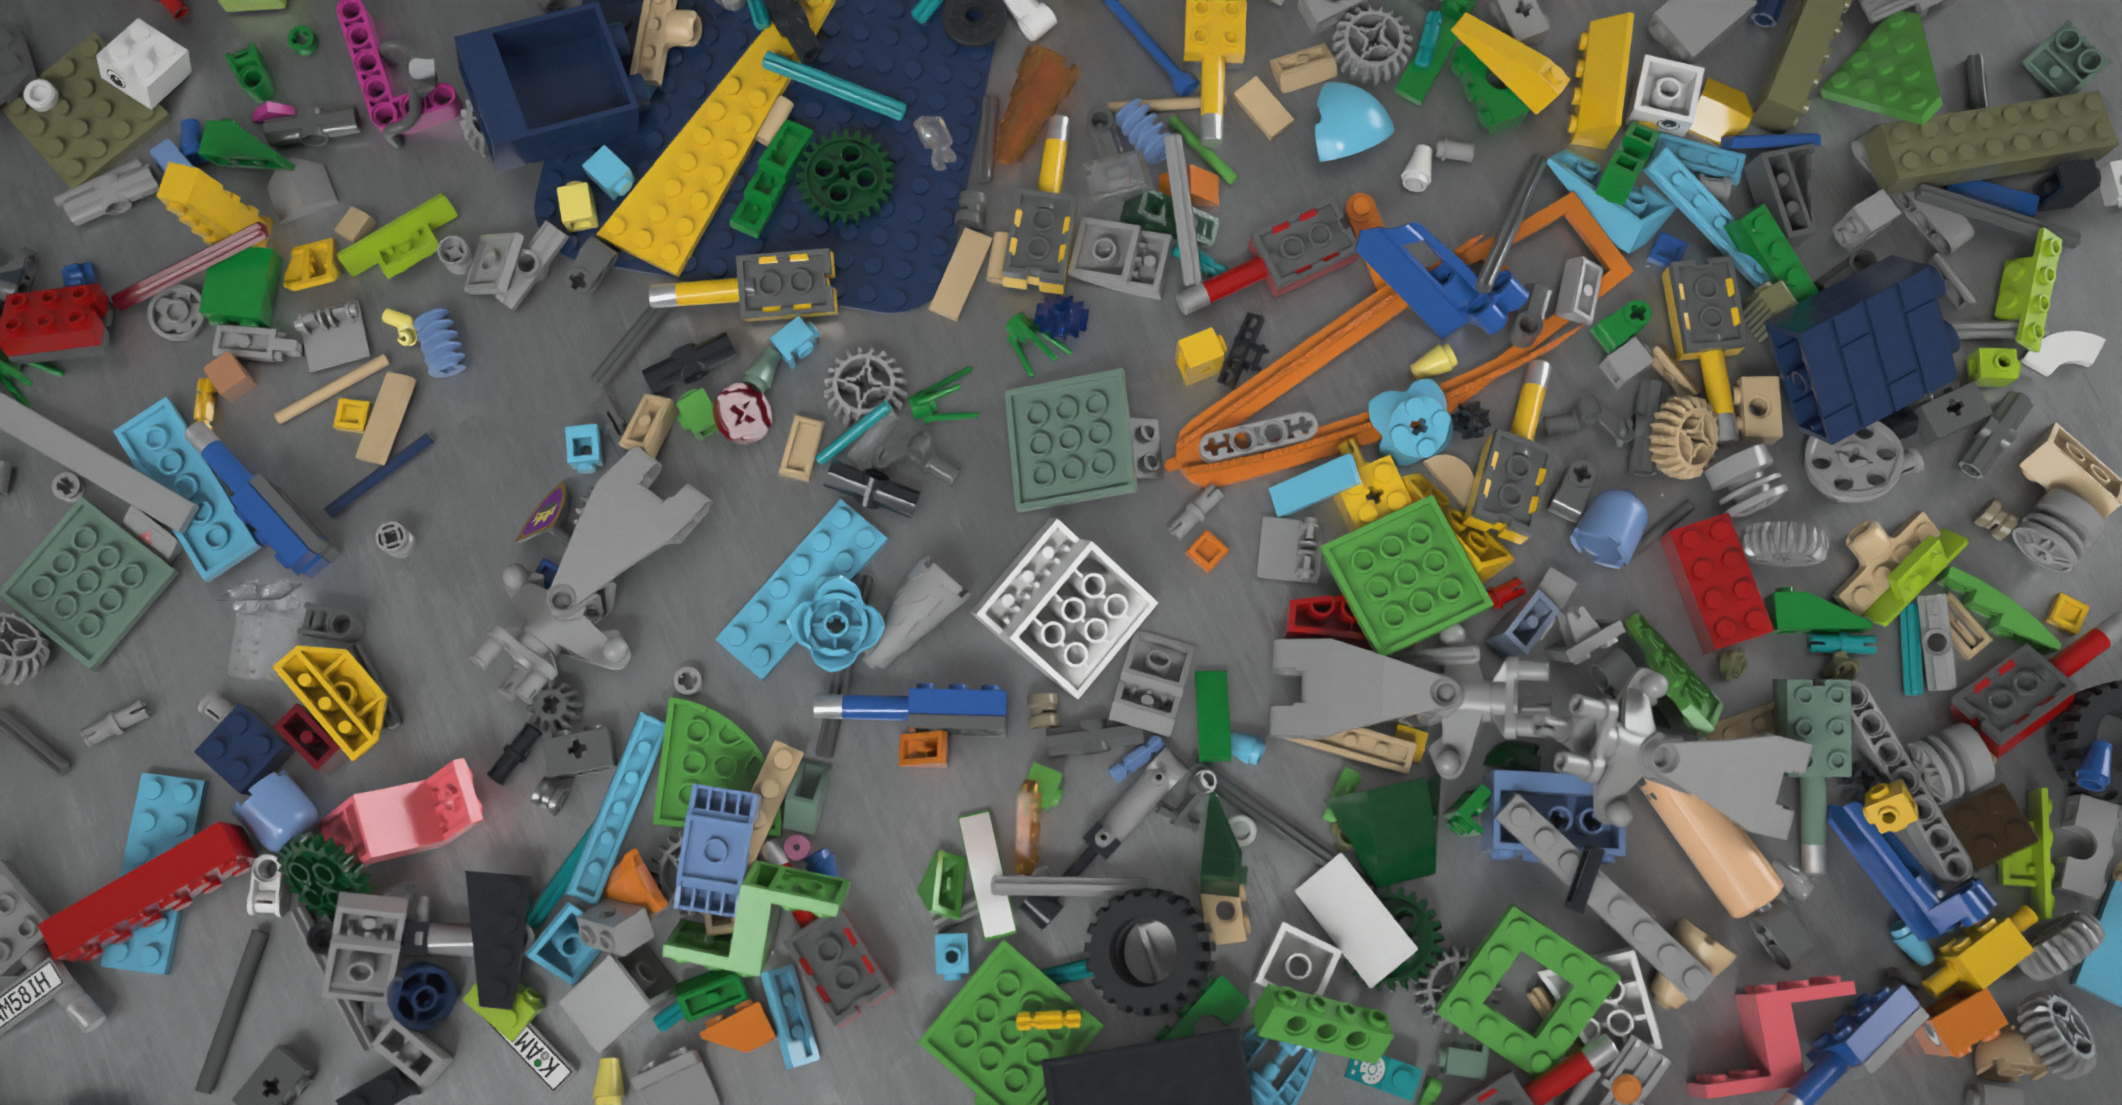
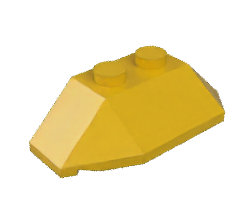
M297 645L272 666L352 762L358 760L380 741L388 696L349 650Z

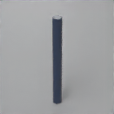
M427 433L422 435L387 461L385 466H380L326 506L324 509L331 518L336 516L434 443Z

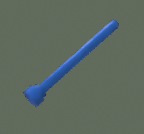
M1102 0L1173 78L1174 90L1181 97L1189 96L1200 83L1194 74L1181 70L1119 0Z

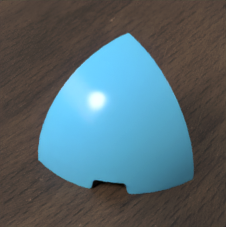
M1326 82L1323 85L1317 101V106L1321 113L1320 123L1315 125L1319 162L1359 153L1381 143L1395 132L1393 123L1384 107L1368 92L1354 85L1341 82Z

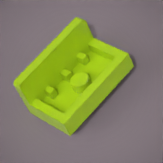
M477 982L463 998L470 1007L511 1042L517 1040L533 1018L546 1008V1005L540 1001L542 998L539 993L530 987L525 988L521 983L518 984L515 1010L479 1007Z

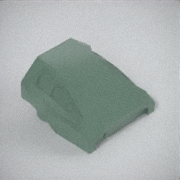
M2070 20L2063 24L2021 62L2055 97L2077 94L2112 63L2109 58L2105 59L2106 56L2100 50L2095 49L2096 46H2092L2075 26L2072 27L2073 23Z

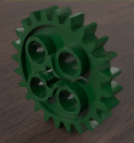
M844 129L842 137H838L836 131L832 130V139L828 140L822 134L820 135L822 144L818 145L811 142L810 145L813 152H802L806 162L797 163L799 170L802 171L796 174L797 182L801 183L797 186L799 194H804L801 197L803 204H810V213L814 214L819 211L820 221L830 216L831 225L834 226L838 219H842L844 227H847L849 219H853L858 226L860 225L861 216L871 221L870 212L872 210L881 214L879 203L889 204L886 194L894 193L893 186L889 184L896 182L895 174L890 173L894 170L893 162H887L890 159L889 152H881V142L872 145V135L869 134L862 140L859 130L856 131L853 137L849 136L847 129ZM855 154L859 156L854 162L845 161L848 155ZM822 169L832 170V173L828 176L822 177L818 175ZM846 175L850 179L846 181L842 176ZM865 179L874 181L869 187L859 185ZM843 193L847 195L843 201L836 202L832 200L836 194Z
M308 831L305 835L299 832L296 836H292L278 851L280 857L277 859V862L282 865L278 871L286 875L282 881L291 884L292 888L289 892L297 893L300 896L298 898L299 903L307 902L309 911H312L314 908L318 910L320 918L328 915L330 921L334 923L339 891L376 895L372 892L375 885L367 881L371 874L361 870L365 865L363 863H356L354 861L355 854H347L344 844L339 847L335 846L332 837L325 841L322 833L314 836L311 831Z
M1386 886L1385 894L1380 895L1379 891L1373 888V893L1398 924L1403 917L1410 916L1414 918L1413 925L1403 930L1409 938L1420 937L1418 941H1413L1418 948L1415 956L1410 961L1401 963L1375 985L1376 990L1381 992L1386 984L1391 994H1394L1396 984H1400L1406 992L1408 991V981L1412 980L1414 984L1420 986L1418 978L1420 974L1428 978L1431 977L1427 969L1428 965L1439 966L1433 955L1443 954L1442 948L1436 945V943L1445 941L1443 934L1436 933V931L1442 928V924L1440 921H1432L1437 916L1435 909L1425 911L1428 907L1426 899L1416 903L1418 896L1415 891L1411 892L1408 897H1405L1403 887H1400L1397 893L1393 894L1390 886ZM1348 960L1344 962L1347 970L1354 968ZM1354 969L1352 976L1355 980L1361 978V976ZM1363 980L1364 986L1368 988V985Z

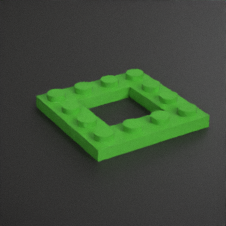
M1510 902L1436 1004L1434 1010L1437 1014L1536 1078L1560 1062L1621 979V976ZM1521 951L1570 982L1568 988L1534 1034L1484 1002Z

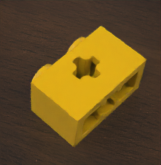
M1213 327L1177 342L1175 361L1186 386L1221 372L1223 361H1225L1224 353L1227 352V348L1222 336H1216Z

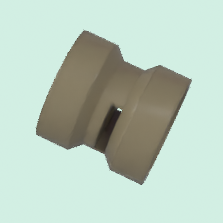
M1992 498L1978 511L1973 522L1981 528L1986 527L1990 530L1992 537L2001 541L2015 528L2020 517L2012 511L2007 512L2004 510L2002 503Z
M1041 693L1027 696V705L1031 709V716L1028 718L1029 729L1060 727V716L1056 714V707L1059 705L1058 694Z

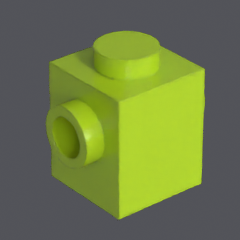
M1978 348L1967 356L1968 384L1975 381L1978 387H2006L2016 381L2021 372V363L2017 359V349Z

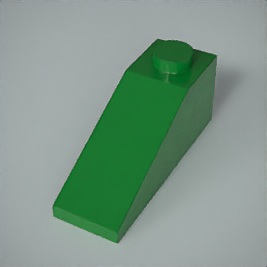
M221 118L220 121H206L198 154L214 165L294 171V164L239 126V122L229 118Z
M1794 587L1775 588L1774 593L1764 598L1765 608L1774 628V631L1768 635L1808 634L1810 632L1837 634L1839 631L1850 634L1863 633L1873 628L1872 621L1808 592H1795Z

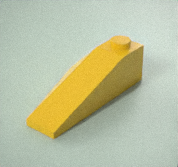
M1467 12L1462 15L1451 29L1536 115L1557 98L1571 80L1563 69L1557 66L1550 58Z

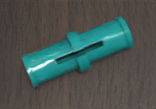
M1839 631L1837 634L1810 632L1807 636V641L1820 642L1819 645L1807 644L1809 653H1835L1842 650L1846 654L1875 655L1877 647L1863 646L1864 643L1877 644L1875 635H1847V632Z

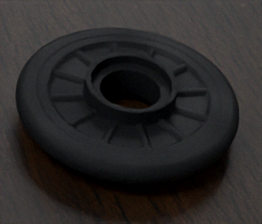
M946 0L942 9V24L946 33L955 42L968 47H981L993 42L1001 35L1007 22V10L1002 0ZM977 10L982 13L983 17L978 22H970L966 19L967 13Z

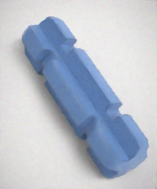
M1152 735L1145 741V745H1139L1121 759V763L1116 762L1112 765L1108 772L1114 781L1121 783L1129 777V772L1134 773L1153 758V754L1158 755L1166 746L1160 736Z

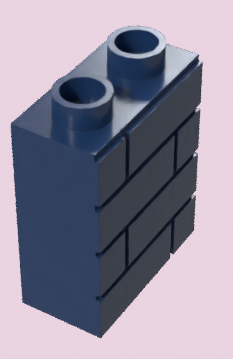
M599 1L454 37L458 69L496 173L526 166L528 163L533 164L560 157L566 153L571 154L599 146V144L605 145L634 137V135L638 134L639 112L651 108L648 90L642 75L637 73L627 76L621 62L622 58L630 56V46L625 29L620 20L611 23L606 22Z
M1890 255L1764 321L1797 430L1833 445L1860 431V428H1865L1892 414V411H1898L1924 397L1925 394H1930L1956 380L1958 374L1952 354L1959 351L1960 339L1954 327L1942 317L1938 299L1945 295L1946 286L1943 277L1934 266Z

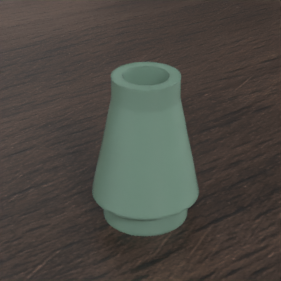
M766 347L763 353L743 372L744 378L742 383L753 386L752 389L757 393L760 391L763 394L765 390H769L778 362L781 359L780 353L770 347Z

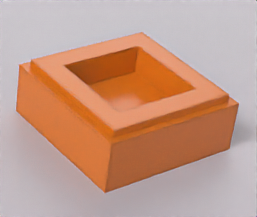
M1206 529L1188 548L1185 554L1209 574L1229 553L1230 549Z

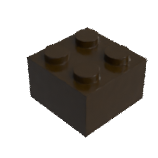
M2004 782L1943 812L1944 817L1970 858L1976 873L2028 849L2040 841Z

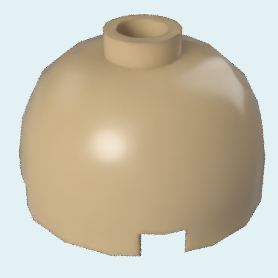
M2014 1025L2002 1027L1999 1029L2001 1034L1990 1041L1982 1042L1980 1040L1975 1049L1976 1074L1982 1073V1079L1988 1081L2020 1082L2019 1076L2030 1074L2031 1081L2044 1077L2048 1073L2046 1065L2040 1063L2041 1056L2039 1053H2032L2035 1048L2033 1043L2025 1042L2027 1039L2026 1035L2017 1030Z

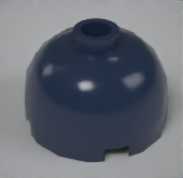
M426 961L414 962L401 968L387 988L386 1002L393 1017L404 1027L416 1031L427 1030L437 1026L435 1023L440 1021L443 1016L447 1018L457 1001V987L451 976L440 966Z

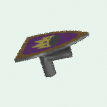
M563 481L545 497L528 518L515 541L516 544L545 532H550L562 544L568 546L572 535L562 525L571 508L567 505L569 497L568 487Z

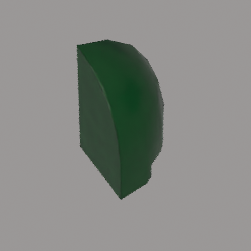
M1506 740L1495 745L1486 754L1483 766L1509 771L1540 772L1541 756H1537L1540 745L1520 740Z

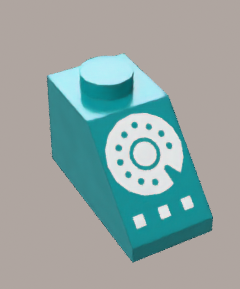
M1382 1055L1377 1064L1350 1058L1344 1077L1412 1102L1423 1070Z

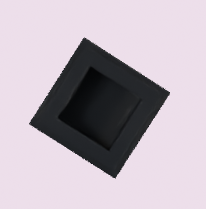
M1907 405L1898 411H1892V414L1879 420V422L1890 428L1898 439L1901 440L1916 434L1919 418Z

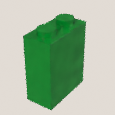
M251 246L207 268L199 313L209 320V324L213 326L236 324L243 327L271 328L283 258L273 248Z

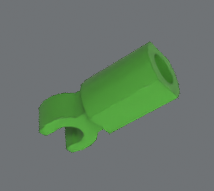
M1344 767L1329 797L1355 793L1363 776L1352 769ZM1326 808L1322 819L1333 824L1337 819L1332 810Z

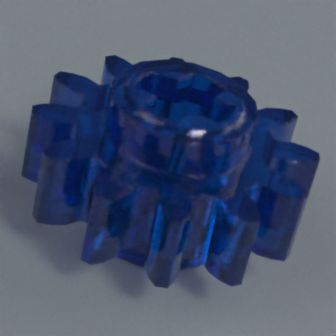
M1057 294L1054 299L1046 296L1044 297V304H1036L1034 325L1040 326L1039 333H1046L1048 331L1050 339L1061 337L1063 341H1066L1069 335L1079 338V331L1087 330L1089 310L1083 309V301L1075 303L1072 295L1066 298Z

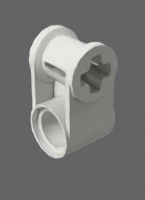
M278 854L261 855L253 863L250 891L247 898V912L249 915L256 916L258 913H272L277 917H285L288 912L290 884L282 881L286 875L278 871L282 866L277 862V859L280 857ZM272 861L277 864V872L273 877L269 876L267 869ZM265 900H271L272 903H265Z

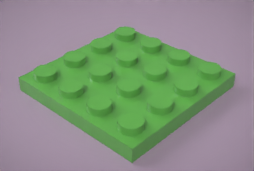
M1433 495L1330 541L1319 548L1373 652L1387 657L1489 610L1494 605Z
M1003 939L920 1038L918 1043L989 1105H1039L1047 1096L1041 1060L1082 1053L1104 1025ZM1077 1009L1081 1013V1026L1079 1028L1062 1026V1029L1036 1030V1027H1032L1031 1030L1020 1031L1016 1026V1015L1019 1012L1035 1014V1011L1062 1010V1013H1065L1066 1010Z

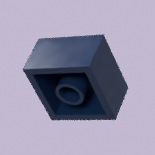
M238 703L194 753L238 793L252 796L248 790L264 777L277 772L296 750L253 707Z

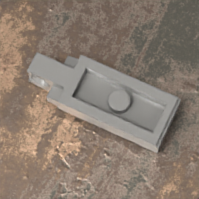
M217 325L212 355L219 357L223 353L229 352L237 359L276 362L283 361L284 355L302 357L304 345L300 344L298 340L287 339L288 335L279 332L277 329Z

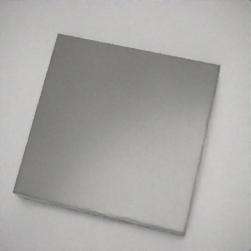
M516 231L481 235L463 291L471 295L506 293L524 236Z

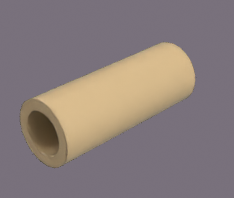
M778 96L755 137L761 144L769 146L794 107L790 100L782 96Z
M997 231L994 233L986 280L991 283H1003L1002 270L1009 235L1007 232Z

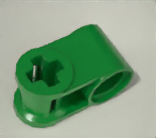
M251 42L248 43L249 47L234 54L226 53L225 57L230 68L235 74L238 83L250 98L257 103L270 101L275 95L276 88L266 68V62L256 44Z
M1643 300L1630 301L1614 314H1610L1590 330V333L1606 353L1610 355L1644 329L1651 319L1652 309ZM1630 315H1638L1640 319L1636 318L1633 320L1630 318Z

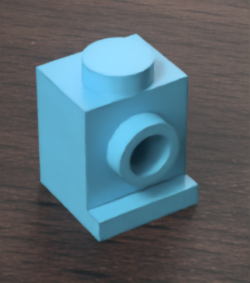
M798 316L769 339L773 348L780 353L783 360L793 370L797 367L795 363L797 358H805L814 350V345L817 344L816 338L820 336V333L810 321L804 323Z
M597 424L565 427L568 464L573 469H577L578 473L583 474L596 472V466H604L603 431ZM585 449H592V454L583 455Z

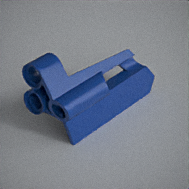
M1418 221L1408 222L1402 226L1392 228L1375 227L1360 230L1355 251L1441 339L1467 323L1482 328L1489 335L1495 334L1507 323V313L1520 308L1529 297V291L1509 270L1499 272L1490 293L1478 292L1475 289V285L1479 275ZM1423 240L1442 260V264L1434 270L1427 271L1403 244H1411Z
M1853 802L1844 806L1835 804L1827 806V821L1919 942L1931 938L1938 939L1962 926L1968 928L1985 918L1991 912L1990 909L1998 903L1980 878L1975 879L1973 876L1947 894L1893 832L1888 831L1880 834L1875 824L1870 825L1862 811L1865 803Z

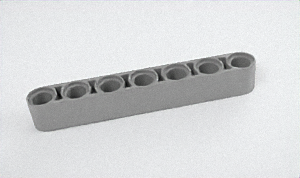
M1851 681V693L1854 696V704H1851L1852 741L1867 766L1873 764L1875 774L1882 777V780L1877 782L1878 784L1892 783L1896 781L1897 774L1904 779L1914 800L1921 807L1922 815L1918 818L1919 820L1909 823L1905 830L1934 878L1941 883L1947 884L1967 880L1973 872L1970 858L1931 793L1927 790L1925 783L1868 688L1858 681ZM1863 718L1867 719L1871 724L1870 733L1866 732L1862 727ZM1880 746L1885 748L1888 753L1887 761L1882 760L1879 756ZM1931 832L1938 836L1939 844L1937 847L1930 841ZM1949 860L1952 861L1956 867V873L1954 876L1951 875L1947 869V864Z

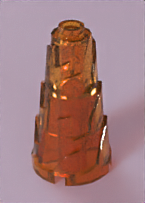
M1029 44L1026 47L1016 71L1018 75L1010 94V102L999 126L1001 130L994 151L997 153L996 159L1009 166H1012L1013 162L1019 163L1030 145L1035 144L1047 121L1055 114L1065 97L1068 98L1081 75V71L1074 63H1072L1070 69L1066 68L1064 64L1067 59L1066 57L1043 46L1034 44L1031 47Z

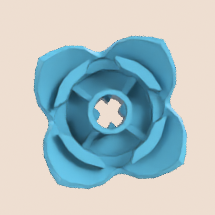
M1432 379L1417 380L1411 383L1405 392L1394 390L1382 392L1368 402L1370 421L1382 436L1379 444V453L1382 458L1390 455L1395 466H1407L1423 458L1438 455L1451 442L1453 423L1447 411V401L1443 391ZM1420 419L1419 428L1413 431L1414 428L1410 427L1413 420L1418 422Z
M840 574L824 581L812 600L802 601L795 605L786 618L792 637L799 644L809 649L812 660L816 665L829 672H838L849 667L862 651L870 649L878 642L885 629L884 620L880 612L873 606L866 605L857 586ZM835 619H840L841 625H845V629H841L838 634H834L832 629H828V624H834Z

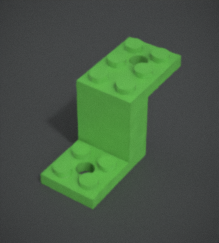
M755 860L740 885L733 933L707 937L706 925L704 923L680 919L664 943L662 956L672 958L677 963L686 964L691 962L704 965L705 968L710 970L725 969L734 971L743 977H759L774 949L780 907L788 911H797L799 909L810 911L822 918L837 917L849 893L851 880Z

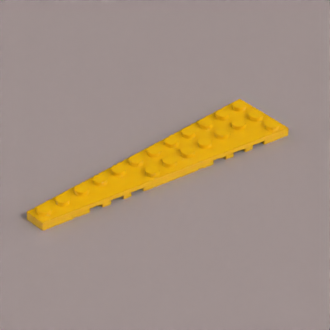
M798 0L808 17L809 26L815 35L819 32L836 0ZM772 20L771 26L762 31L596 235L599 239L679 278L757 141L755 137L778 96L783 95L791 81V78L762 67L765 53L771 51L801 63L787 39L781 37Z

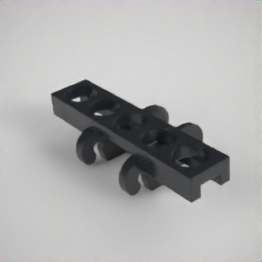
M1247 312L1239 333L1234 339L1235 342L1224 361V366L1217 380L1219 386H1227L1234 390L1242 371L1248 372L1249 369L1252 372L1261 371L1262 367L1259 365L1263 354L1269 353V350L1265 348L1266 345H1258L1256 343L1265 322L1262 315ZM1253 319H1257V324L1254 327H1250ZM1247 332L1251 333L1250 338H1246ZM1238 346H1245V351L1242 354L1235 353ZM1250 348L1252 351L1257 352L1253 362L1245 360ZM1229 372L1233 373V378L1230 381H1226Z

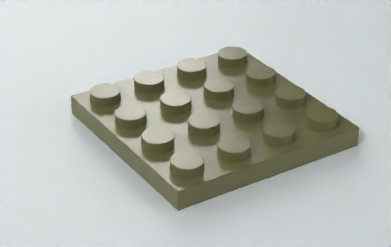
M95 32L37 77V79L50 82L57 89L59 99L55 107L45 112L34 110L26 103L24 90L19 93L18 98L10 105L5 102L0 106L2 112L70 189L105 174L173 119L159 103L151 110L101 78L96 55L107 45Z

